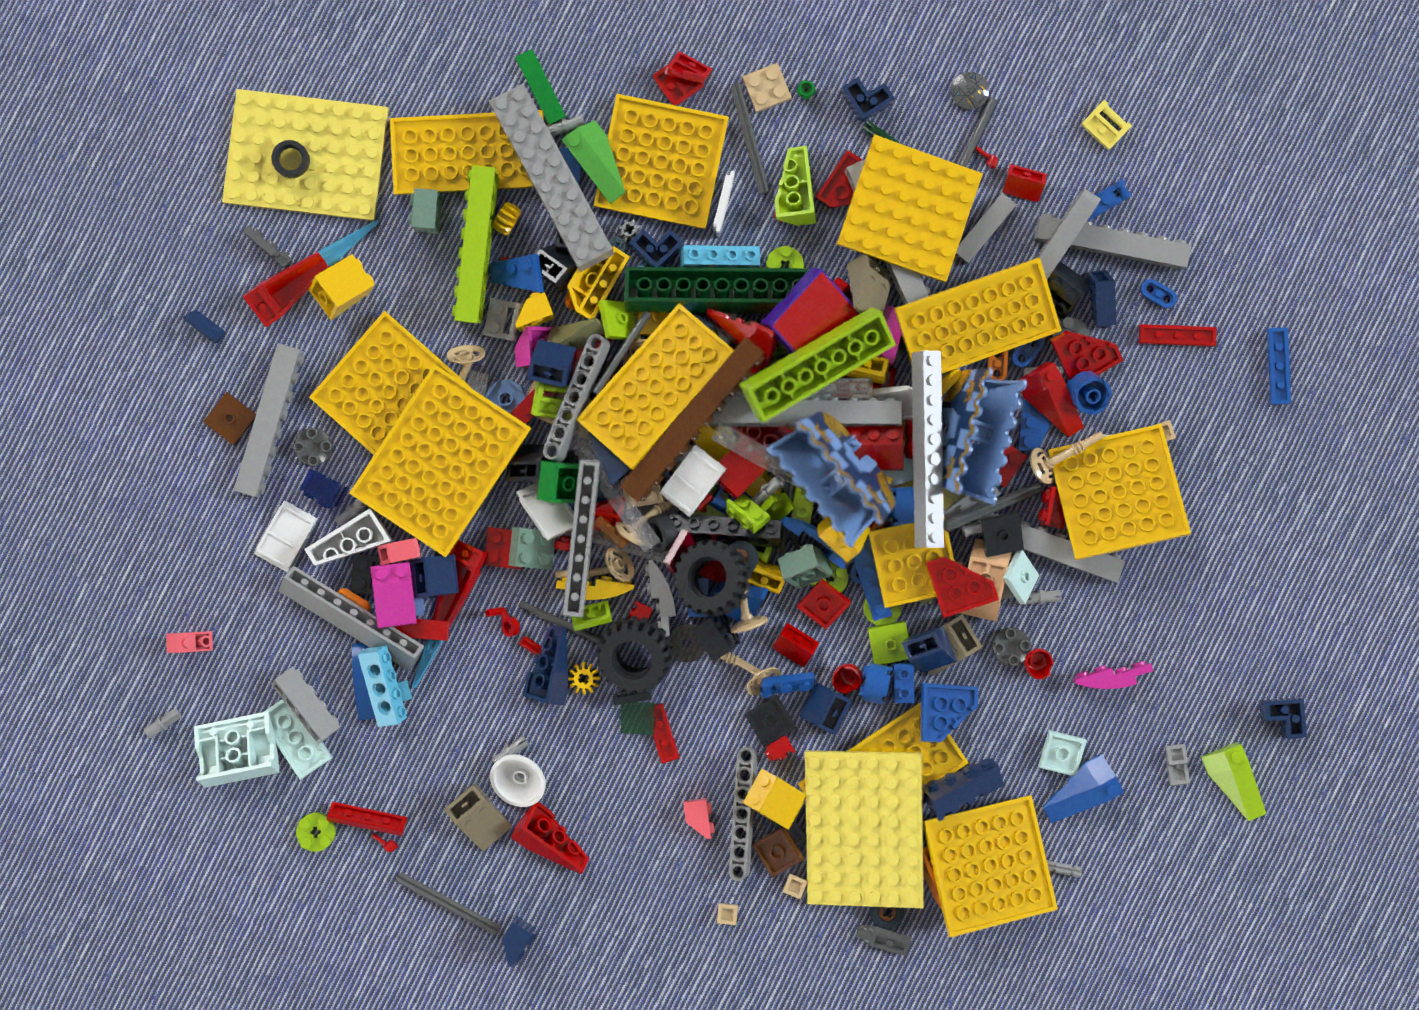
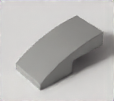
M1185 744L1165 746L1170 786L1190 784Z

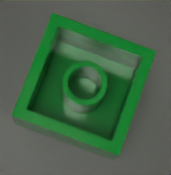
M541 461L537 500L551 503H575L579 464Z

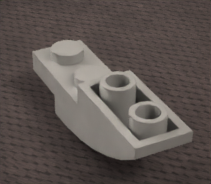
M648 560L649 564H645L646 576H650V583H647V595H651V599L659 598V602H656V612L660 613L661 621H657L658 628H663L666 631L665 636H670L669 617L676 616L673 595L660 568L653 560Z

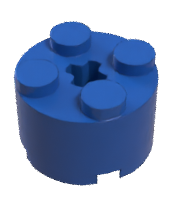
M1092 371L1078 373L1066 385L1073 405L1081 412L1089 415H1095L1105 410L1108 406L1109 398L1112 396L1110 385Z
M914 487L891 488L896 504L888 513V518L893 520V523H890V525L893 527L914 523Z
M870 663L869 666L865 665L863 677H866L865 685L861 684L859 696L863 697L862 701L881 705L886 704L883 701V697H888L892 678L888 673L889 671L893 672V667Z

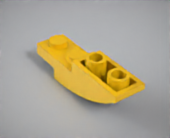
M601 576V579H596L595 586H592V582H587L586 600L615 597L633 590L635 585L631 584V580L615 582L612 581L613 577ZM562 577V580H557L556 588L566 590L567 578Z

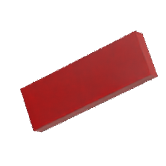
M416 619L417 624L394 627L410 638L449 641L450 621Z
M663 703L645 708L661 764L679 759L680 756Z

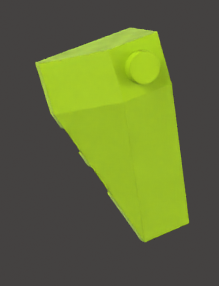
M807 146L788 148L782 177L779 181V189L775 197L776 219L796 226L816 223Z
M1235 742L1201 757L1209 777L1220 787L1222 792L1227 795L1248 821L1266 814L1242 744Z

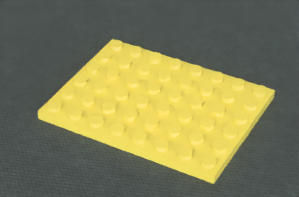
M237 89L222 202L375 221L389 108ZM284 140L299 142L306 148L310 156L308 170L298 178L282 176L275 170L272 164L271 155L273 149ZM287 148L281 153L279 158L281 166L286 170H295L302 162L300 152L294 148Z
M806 750L805 792L808 904L923 908L922 753Z

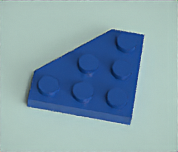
M922 683L920 742H942L952 730L978 707V687Z

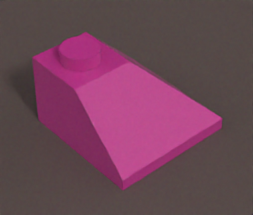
M525 327L514 348L516 367L529 368L538 340L547 341L550 329L554 327Z

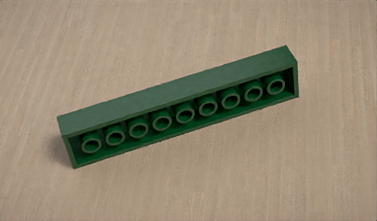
M625 267V312H671L680 303L690 313H706L707 309L721 313H770L778 303L790 294L793 287L810 268Z

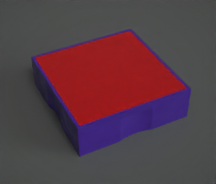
M811 267L793 287L790 294L778 303L760 324L775 331L777 342L785 347L789 354H792L861 313L854 309L850 300L823 269Z

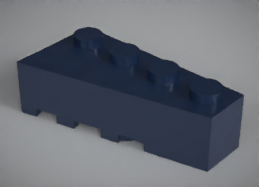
M990 758L984 759L973 766H966L958 772L948 773L943 778L931 780L922 785V791L927 806L940 822L945 819V814L949 812L952 814L959 811V806L972 804L977 796L984 797L1004 786L999 766Z

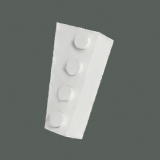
M370 508L304 550L314 566H319L394 541L375 510Z

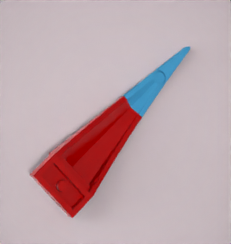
M375 220L258 283L256 287L243 295L244 300L264 326L268 327L281 318L309 290L317 274L333 266L372 230L379 221Z
M460 540L457 541L449 555H455L459 593L438 597L432 619L450 621V627L481 574L480 569L487 556V553ZM426 640L412 688L418 686L443 640Z

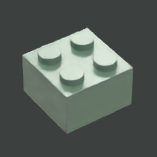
M414 188V194L411 193L410 205H413L412 213H409V224H411L416 233L439 235L442 207L441 194L438 190Z
M512 527L508 565L552 570L556 537L547 540L537 529Z
M812 544L804 545L799 550L787 552L783 557L778 558L783 580L798 589L819 581L820 578L825 579L833 575L826 553Z

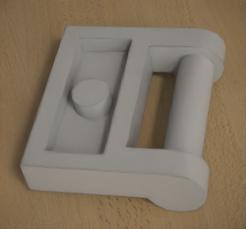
M491 298L483 335L517 342L518 336H516L517 327L515 324L524 304ZM511 308L514 309L509 334H504L508 311Z

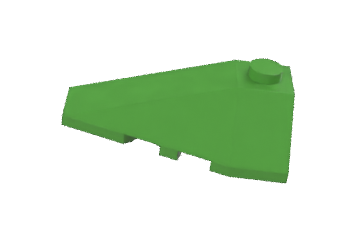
M596 120L576 128L562 139L610 204L626 193L608 137Z

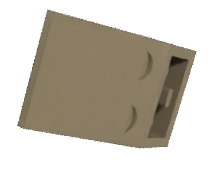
M864 253L847 264V275L851 285L850 291L854 301L853 307L857 312L861 313L873 307L880 310L883 314L891 286L889 273L886 268Z
M958 614L942 624L957 662L983 647L963 614ZM955 663L939 667L928 672L932 677L937 673L945 670L946 668L954 665Z
M476 782L444 809L452 821L482 851H485L513 827Z

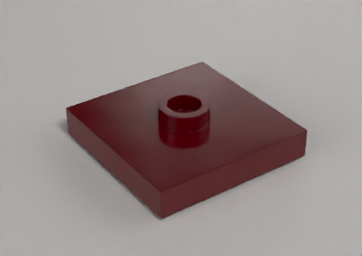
M684 529L681 530L664 559V563L672 576L673 573H677L676 562H681L682 560L680 555L683 552L688 553V547L691 545L696 546L690 533Z

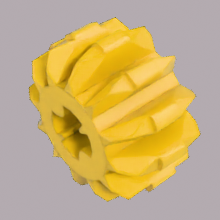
M506 202L492 224L493 228L500 234L509 235L521 215V209L513 203Z
M582 662V669L578 664H575L577 672L572 669L569 671L575 675L574 677H568L569 681L574 680L570 688H573L575 685L578 686L575 693H578L580 688H582L583 695H586V688H588L590 693H593L594 690L591 685L598 688L599 684L594 682V680H600L601 677L594 676L599 670L595 669L592 672L593 664H590L588 669H586V662ZM583 673L584 676L588 675L589 678L587 680L589 682H580V674Z

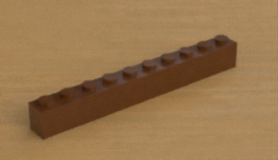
M745 337L621 484L620 488L636 502L645 501L652 493L650 489L653 485L658 486L664 479L662 476L666 470L670 471L676 465L675 459L679 455L682 457L688 451L689 447L687 445L691 440L695 442L702 434L700 432L704 425L706 427L709 426L714 420L713 414L716 411L720 412L727 404L725 400L729 395L733 397L737 393L739 383L742 380L746 381L751 376L750 370L754 366L758 367L763 362L765 352L748 337Z

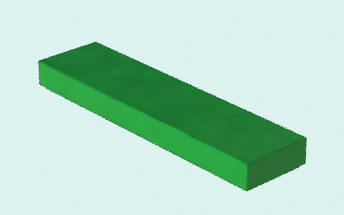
M533 49L515 57L541 110H543L549 126L566 118Z

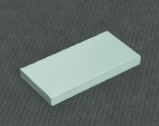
M283 699L264 711H268L270 714L276 745L300 780L333 758L323 742L319 745Z

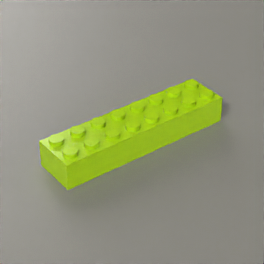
M472 165V170H468L467 181H470V188L466 189L465 201H468V205L463 211V220L466 223L465 228L461 230V239H463V247L459 248L461 266L457 267L456 277L459 278V285L455 286L454 297H457V302L452 308V316L455 317V321L482 324L493 233L492 224L494 222L499 171L496 168Z
M871 307L740 383V386L755 417L762 422H766L896 344L882 312Z

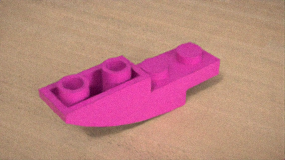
M1139 661L1134 663L1132 668L1121 667L1115 669L1116 673H1113L1112 668H1106L1103 665L1094 668L1095 672L1088 674L1087 671L1076 674L1077 677L1073 678L1072 681L1073 683L1091 688L1117 689L1136 685L1135 677L1151 672L1153 668L1151 663Z

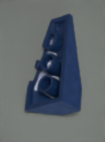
M551 624L542 642L543 649L540 656H536L534 660L536 663L535 667L527 675L523 696L546 704L565 706L568 691L566 628Z

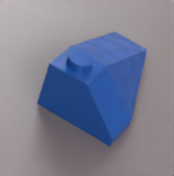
M1101 753L1084 762L1080 766L1081 769L1073 777L1071 776L1067 780L1068 782L1060 790H1057L1042 806L1051 823L1106 803L1124 793L1116 775Z

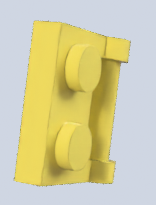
M1105 100L1081 124L1108 151L1132 126L1129 122L1126 123L1118 116ZM1101 111L1121 128L1119 132L1099 114Z

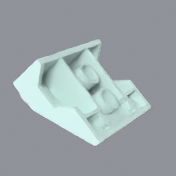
M268 711L194 726L195 749L200 762V774L196 779L205 788L279 773L278 752Z

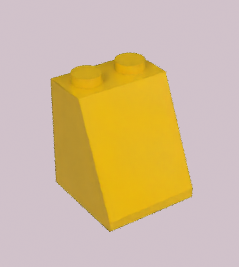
M352 254L317 274L312 281L309 291L329 319L333 320L373 290L375 284L371 275L364 271L361 261Z
M827 516L817 525L818 535L848 563L861 551L871 528L867 527L850 548L844 541V533L835 531L831 525V518Z
M761 768L743 803L757 813L789 830L806 799V794Z

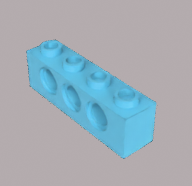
M684 245L680 250V267L758 268L760 266L759 246Z
M387 645L366 648L358 654L377 725L378 727L398 725L407 716L406 708L401 698V690L397 684L396 672L392 666L391 654L388 651Z

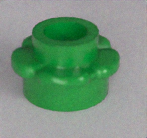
M801 81L798 84L797 94L799 96H802L803 99H809L811 96H814L816 89L813 82Z

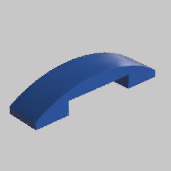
M783 517L781 519L783 525L797 536L802 531H805L829 549L826 552L828 559L842 569L846 567L842 557L819 537L815 526L796 518Z
M364 643L352 644L353 683L359 720L376 719L358 658L360 652L370 648Z

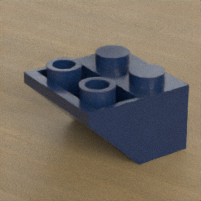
M539 339L530 360L527 379L560 387L569 386L576 347Z
M455 555L424 557L411 560L415 598H435L459 593Z
M943 625L909 636L902 642L909 662L921 673L957 662Z
M816 682L800 717L836 735L852 700Z
M518 916L515 917L502 938L509 967H512L514 963L519 964L526 952L523 950L524 947L529 948L536 936L534 934L536 928Z

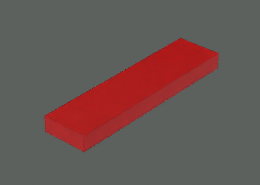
M1140 324L1138 344L1215 347L1217 327Z
M332 801L327 821L403 836L407 817Z

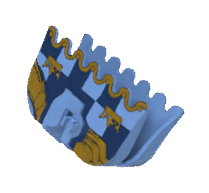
M992 368L963 370L959 380L946 392L942 403V423L949 424L947 433L942 432L943 488L959 495L962 493L995 505L997 495L994 493V488L1002 481V476L998 471L1007 462L1003 452L1005 448L1011 445L1012 439L1008 436V432L1016 426L1017 420L1013 417V413L1021 407V399L1018 398V394L1025 389L1027 380L1006 381L989 379L993 372ZM969 440H973L982 444L970 443Z
M817 412L797 422L795 425L798 429L768 446L766 450L770 455L780 458L781 468L786 472L791 471L793 473L794 483L799 487H805L806 497L810 501H816L819 504L818 510L820 514L831 518L832 528L837 532L841 531L844 533V541L851 548L857 538L874 520L880 525L884 522L888 513L895 506L896 501L886 476L875 460L867 455L859 460L853 454L862 445L861 442L857 441L855 435L851 437L844 426L833 416L825 412Z

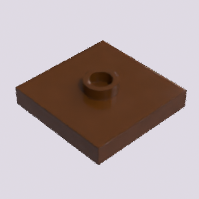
M226 392L203 422L235 446L255 420L256 413Z
M783 826L751 845L772 878L804 860L803 855Z

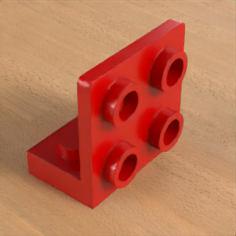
M1054 486L1047 487L1046 491L1043 490L1041 502L1044 503L1043 509L1039 510L1038 521H1040L1041 526L1063 529L1065 518L1058 490Z

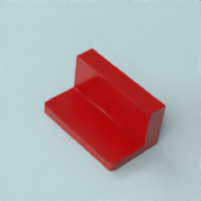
M1010 164L1002 192L1039 202L1045 187L1047 174Z
M786 623L772 648L801 667H805L813 656L819 642Z

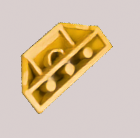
M614 246L612 247L614 255L582 272H579L577 268L567 285L575 311L588 320L595 318L600 310L598 302L606 299L630 256Z

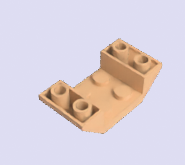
M975 538L968 569L993 581L999 600L961 612L960 614L997 622L1005 584L1003 576L1010 564L1012 552L986 557L983 540Z

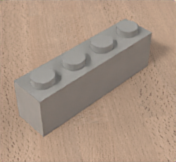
M291 667L276 678L271 685L319 745L340 728L339 721L328 712L325 702L317 698L313 687L306 684L302 673Z

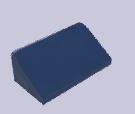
M193 310L183 317V320L215 343H218L225 334L222 328L198 310Z

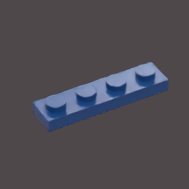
M1288 327L1268 328L1270 405L1291 404Z
M866 542L861 551L853 557V561L873 621L892 616L890 607L884 608L875 562L869 544Z

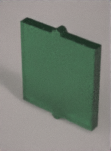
M633 702L621 704V715L619 716V719H621V733L654 735V721L656 720V717H654V703Z

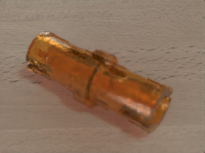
M601 515L595 520L594 526L605 535L607 540L610 539L621 550L628 544L629 540L616 530V526L610 525Z

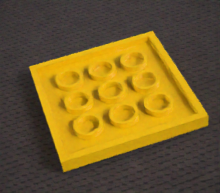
M914 523L869 532L884 608L936 597L925 562L942 556L954 561L948 531L943 529L944 547L915 548Z

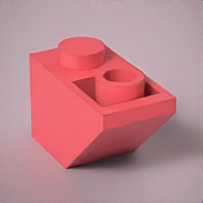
M417 538L377 546L381 565L421 557Z
M212 631L166 634L167 653L212 651Z
M706 798L683 801L686 823L705 838L711 839V834L715 833L714 824L709 822L708 815L712 814L711 802L707 803Z

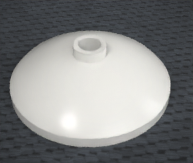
M514 754L503 756L495 762L490 772V782L495 793L508 804L528 807L537 803L545 792L546 781L543 772L537 764L524 756Z

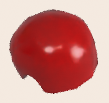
M1035 648L1027 653L1024 659V666L1030 676L1042 680L1051 675L1050 671L1054 662L1049 652L1042 648Z
M845 663L835 670L831 680L833 687L838 692L849 694L861 686L863 675L856 665Z

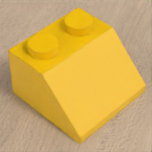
M535 292L530 295V298L526 299L515 324L520 332L524 331L526 326H538L556 319L545 292Z

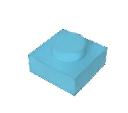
M408 680L398 682L402 701L412 699Z

